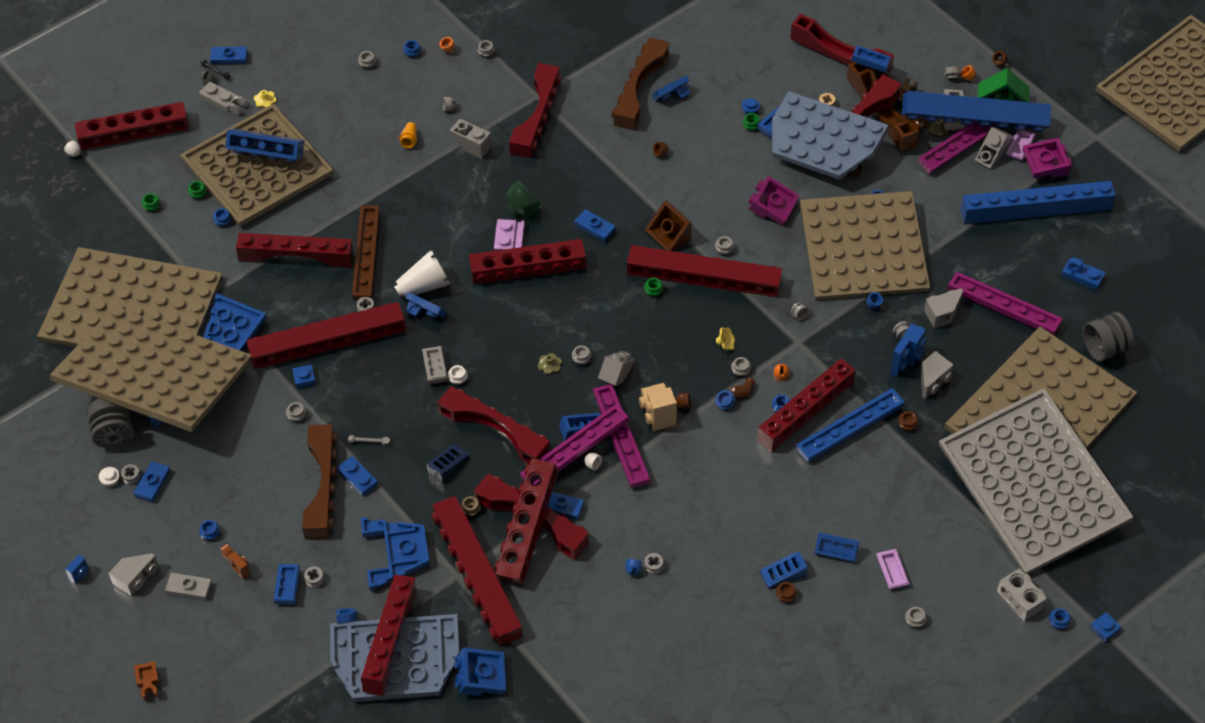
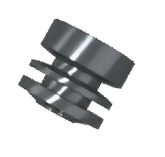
M1113 312L1102 317V319L1087 322L1083 326L1085 345L1091 356L1097 361L1101 362L1112 358L1115 354L1119 355L1127 352L1134 346L1132 329L1129 322L1120 312Z
M100 398L88 406L87 416L90 424L91 439L95 445L102 448H116L127 444L133 438L134 429L130 409Z

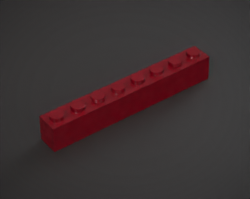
M631 245L627 261V275L657 278L659 280L776 298L779 295L782 279V268L725 260L717 257L712 258Z
M399 302L340 317H332L320 322H312L308 325L293 327L280 332H273L272 334L260 337L257 336L248 339L247 345L253 368L258 369L404 332L406 329Z
M456 496L433 504L432 520L435 525H439L440 536L443 541H447L448 552L451 557H455L456 568L459 574L463 573L465 577L463 578L467 590L471 589L473 593L471 596L475 606H479L481 609L480 616L484 624L488 623L490 627L488 631L491 639L496 640L500 647L523 637L522 626Z

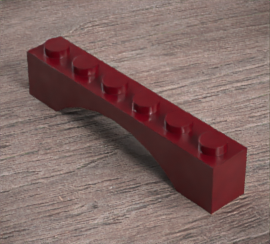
M800 13L791 24V40L844 64L852 63L851 59L856 47L847 45L830 35L816 20ZM879 48L870 49L891 57L886 72L873 69L875 77L878 79L882 75L888 76L893 68L894 55Z
M538 63L534 74V88L538 93L539 102L530 118L514 128L509 141L511 155L531 158L533 151L536 152L538 147L537 140L542 137L543 133L542 126L547 123V113L551 111L552 99L556 98L557 85H560L562 81L559 66Z
M882 75L879 80H875L871 90L863 95L859 105L854 106L852 113L868 118L878 111L892 107L901 96V83Z
M239 233L235 247L239 262L258 263L264 259L276 256H301L318 260L331 267L351 268L354 255L352 239Z
M451 386L437 402L439 414L455 423H479L494 428L505 435L515 447L520 460L529 465L531 458L539 460L550 452V441L545 436L536 434L529 427L520 425L513 418L506 417L499 413L497 409L486 406L479 399L470 397L461 389Z
M487 474L474 489V497L477 498L483 507L490 511L513 512V506L516 502L518 503L520 497L519 490L516 487L509 486L499 477H494L490 474ZM530 499L527 505L534 504L536 500ZM547 507L542 526L552 536L557 550L575 561L589 544V532L584 527L573 524L567 517L560 516L550 507Z
M394 575L361 675L362 691L364 693L384 696L398 636L415 599L416 583L414 577Z

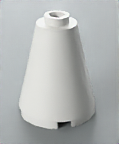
M432 251L428 252L396 281L398 285L395 286V289L399 296L404 295L406 298L408 292L418 295L450 284L448 280L444 281L447 277L435 257L431 258L434 255Z

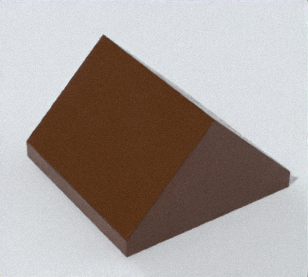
M665 200L645 228V231L666 251H675L691 240L692 223L668 200Z

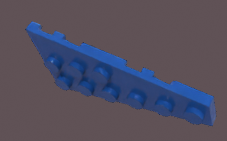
M216 293L215 304L211 310V318L207 324L204 338L243 352L247 347V340L254 337L267 319V315L262 311Z

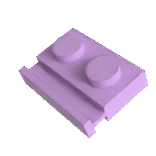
M497 219L494 251L522 247L525 227L524 220L516 222V220Z

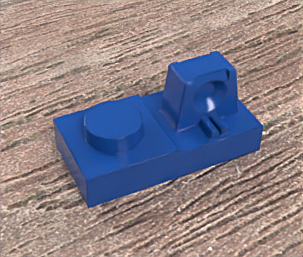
M686 75L656 90L652 97L655 101L659 99L664 101L672 96L671 93L673 91L679 99L690 94L687 83L690 81L688 76Z
M1072 257V259L1068 260L1061 275L1097 290L1106 272L1085 265L1083 261Z
M409 292L406 296V299L409 300L406 312L418 317L423 309L427 310L426 314L437 318L438 315L444 318L447 313L443 308Z

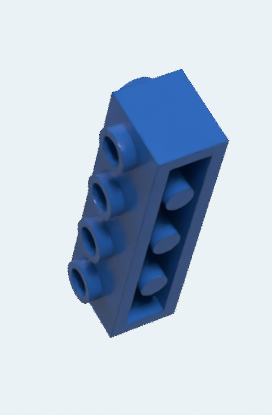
M231 129L227 130L225 149H231L233 153L238 154L249 152L251 156L261 157L262 154L268 155L267 158L279 159L280 157L285 158L287 162H296V160L303 159L305 140Z

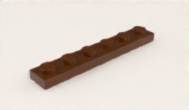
M360 206L352 300H359L362 297L372 299L380 215L379 206Z

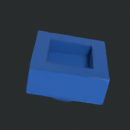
M312 364L292 368L296 389L316 385Z
M78 554L65 571L69 580L76 584L79 579L86 575L89 567L86 559Z
M1107 612L1090 625V628L1104 642L1121 630V626Z

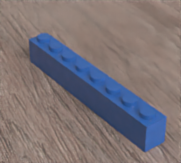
M907 91L903 94L902 116H908L910 120L926 118V121L934 122L940 119L944 120V123L961 121L963 125L979 123V126L988 127L990 124L997 125V128L1014 126L1016 130L1033 128V131L1042 132L1050 127L1051 104Z
M1104 181L963 195L960 210L964 224L1112 210L1115 192L1112 182Z

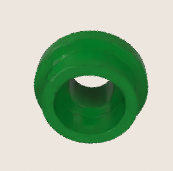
M749 113L743 119V126L748 130H756L761 120L757 114Z
M194 181L189 185L188 193L192 198H201L207 193V188L201 181Z
M153 193L146 194L142 200V207L147 211H154L161 204L160 198Z
M650 278L645 283L644 290L650 296H658L663 292V284L657 278Z

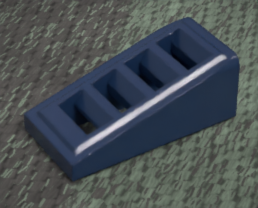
M453 444L427 464V472L443 483L469 457V454ZM455 451L461 456L457 457L455 454H453V452Z

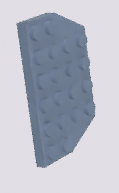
M788 91L772 118L773 157L840 180L848 172L858 168L860 163L866 159L870 160L874 156L889 130V126Z
M458 614L405 618L396 643L384 696L364 693L362 691L361 675L379 620L330 623L331 665L353 702L439 696L454 668L455 657L460 653Z

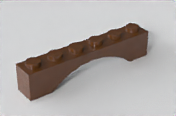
M649 37L647 43L643 44L641 56H637L635 68H632L630 71L629 81H626L624 84V92L618 97V105L612 110L611 117L614 118V126L635 130L640 119V104L636 96L638 88L650 74L664 67L669 56V42Z
M855 62L848 64L847 80L862 99L863 95L871 90L876 80L872 68ZM893 107L873 114L878 122L889 126L887 134L900 152L917 146L919 131L910 119L901 116Z
M332 424L308 425L307 443L309 453L319 464L322 476L316 496L303 511L302 530L304 539H329L330 531L333 530L334 526L333 518H330L331 513H334V501H331V496L335 495V483H332V478H336V466H333V461H337V450L334 449V444L338 443L337 432H334Z

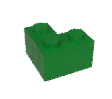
M1006 68L978 83V98L1029 102L1030 87Z

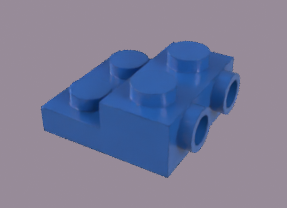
M911 323L893 351L891 375L897 377L901 371H905L907 365L914 366L917 360L920 361L925 351L923 347L927 340L924 338L926 330L923 327Z
M463 648L459 655H456L454 667L459 669V674L456 676L455 686L459 688L460 694L481 696L483 692L505 693L504 652Z

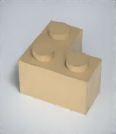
M661 383L642 388L639 404L641 409L645 408L646 422L648 425L651 424L653 431L676 426L677 402L671 387L666 388L665 384Z

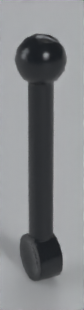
M204 59L201 61L202 66H207L221 74L224 79L228 80L230 78L228 72L224 73Z

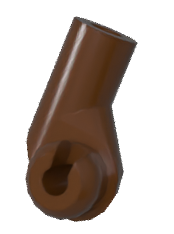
M747 378L744 385L730 387L728 391H731L735 398H746L751 393L755 380Z

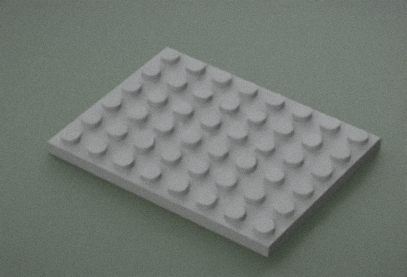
M1044 388L939 441V446L1024 574H1030L1133 520V516Z

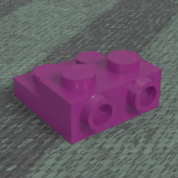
M1059 138L1023 146L1022 151L1033 178L1050 175L1051 179L1069 175L1072 163L1070 158L1066 157L1065 145H1061Z
M767 176L764 181L760 180L755 190L758 192L756 194L753 193L748 200L750 204L748 209L763 219L768 216L783 225L800 195Z

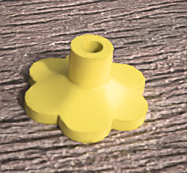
M262 90L258 95L254 96V101L257 107L266 108L276 103V97L274 92Z
M723 327L720 328V335L716 338V343L718 345L722 344L724 350L734 349L735 337L732 335L730 328Z

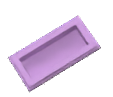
M1017 130L1005 154L1008 157L1022 161L1024 158L1023 146L1031 144L1036 134L1026 130Z
M896 549L876 553L889 590L909 585Z

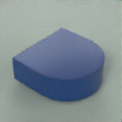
M354 608L337 609V623L357 620V610Z

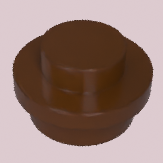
M910 411L904 412L898 419L899 426L906 431L916 429L919 422L916 414Z
M783 582L776 588V597L782 602H791L797 596V590L790 582Z

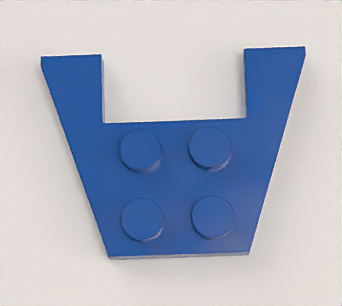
M365 517L360 518L363 538L385 535L389 567L367 571L370 591L391 583L395 574L406 576L430 565L424 525L404 522L396 524L388 523L386 520L381 519L373 521Z

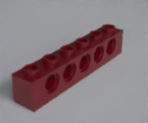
M184 102L74 122L81 150L189 129Z
M582 239L469 254L473 284L586 268V256Z
M839 359L758 427L757 441L772 453L854 384L856 370L843 359Z
M531 458L530 465L527 464L525 468V481L519 487L520 497L518 503L516 502L513 506L514 516L512 522L508 523V535L506 541L502 542L500 549L502 554L494 568L495 575L501 581L522 586L524 584L559 470L555 463ZM536 480H542L538 486H533ZM530 499H536L534 504L527 505ZM530 518L527 524H521L523 519ZM524 537L521 543L515 544L517 538ZM512 557H518L516 562L509 563Z

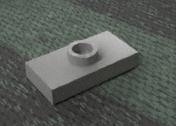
M442 346L422 349L428 384L448 381Z
M171 573L165 592L169 595L207 600L212 580Z

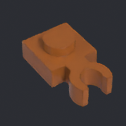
M228 544L220 548L223 552L222 556L243 580L250 575L248 570L249 563L244 556L240 557L235 551L233 552Z
M156 662L135 665L136 684L138 688H141L143 700H147L146 694L150 691L153 692L155 698H158V690L155 684L160 683Z

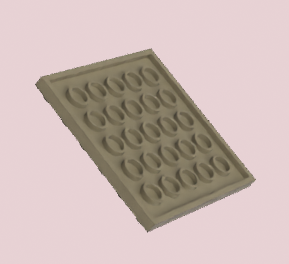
M274 104L180 154L182 161L206 186L207 190L219 204L228 210L232 219L239 227L334 175L331 166ZM238 129L305 140L303 159L296 160V162H287L285 158L280 157L279 159L267 158L268 155L261 154V157L251 156L249 152H243V154L233 153L231 149H225L227 130Z
M912 191L800 200L815 301L867 297L872 292H877L880 295L929 292V279Z

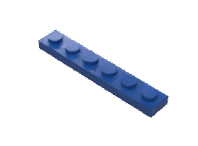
M892 388L796 444V449L807 462H810L902 408L905 401Z

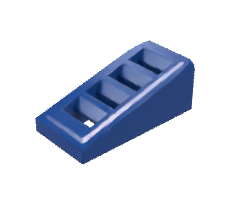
M600 413L562 416L559 427L564 440H567L585 427L584 423L589 424L600 416Z
M796 552L761 569L760 573L769 589L783 582H789L806 576L807 565L800 552ZM789 566V568H790L791 571L788 572L787 569H786V567ZM777 570H781L783 575L780 576ZM773 572L776 579L772 580L769 573Z

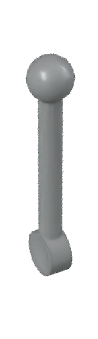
M353 435L348 437L350 443L357 441L382 443L385 446L390 444L388 437H383L382 439L357 438Z

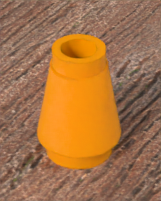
M407 123L399 136L400 144L404 148H412L417 143V126L415 123Z

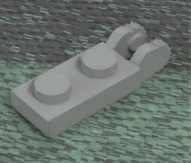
M209 82L199 92L201 99L236 115L242 112L239 106L246 108L249 105L248 101L243 97L212 82Z

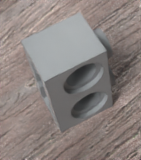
M1020 568L999 582L997 591L1023 621L1044 609L1047 600L1045 593L1038 589L1032 583L1030 576L1026 573L1024 574Z

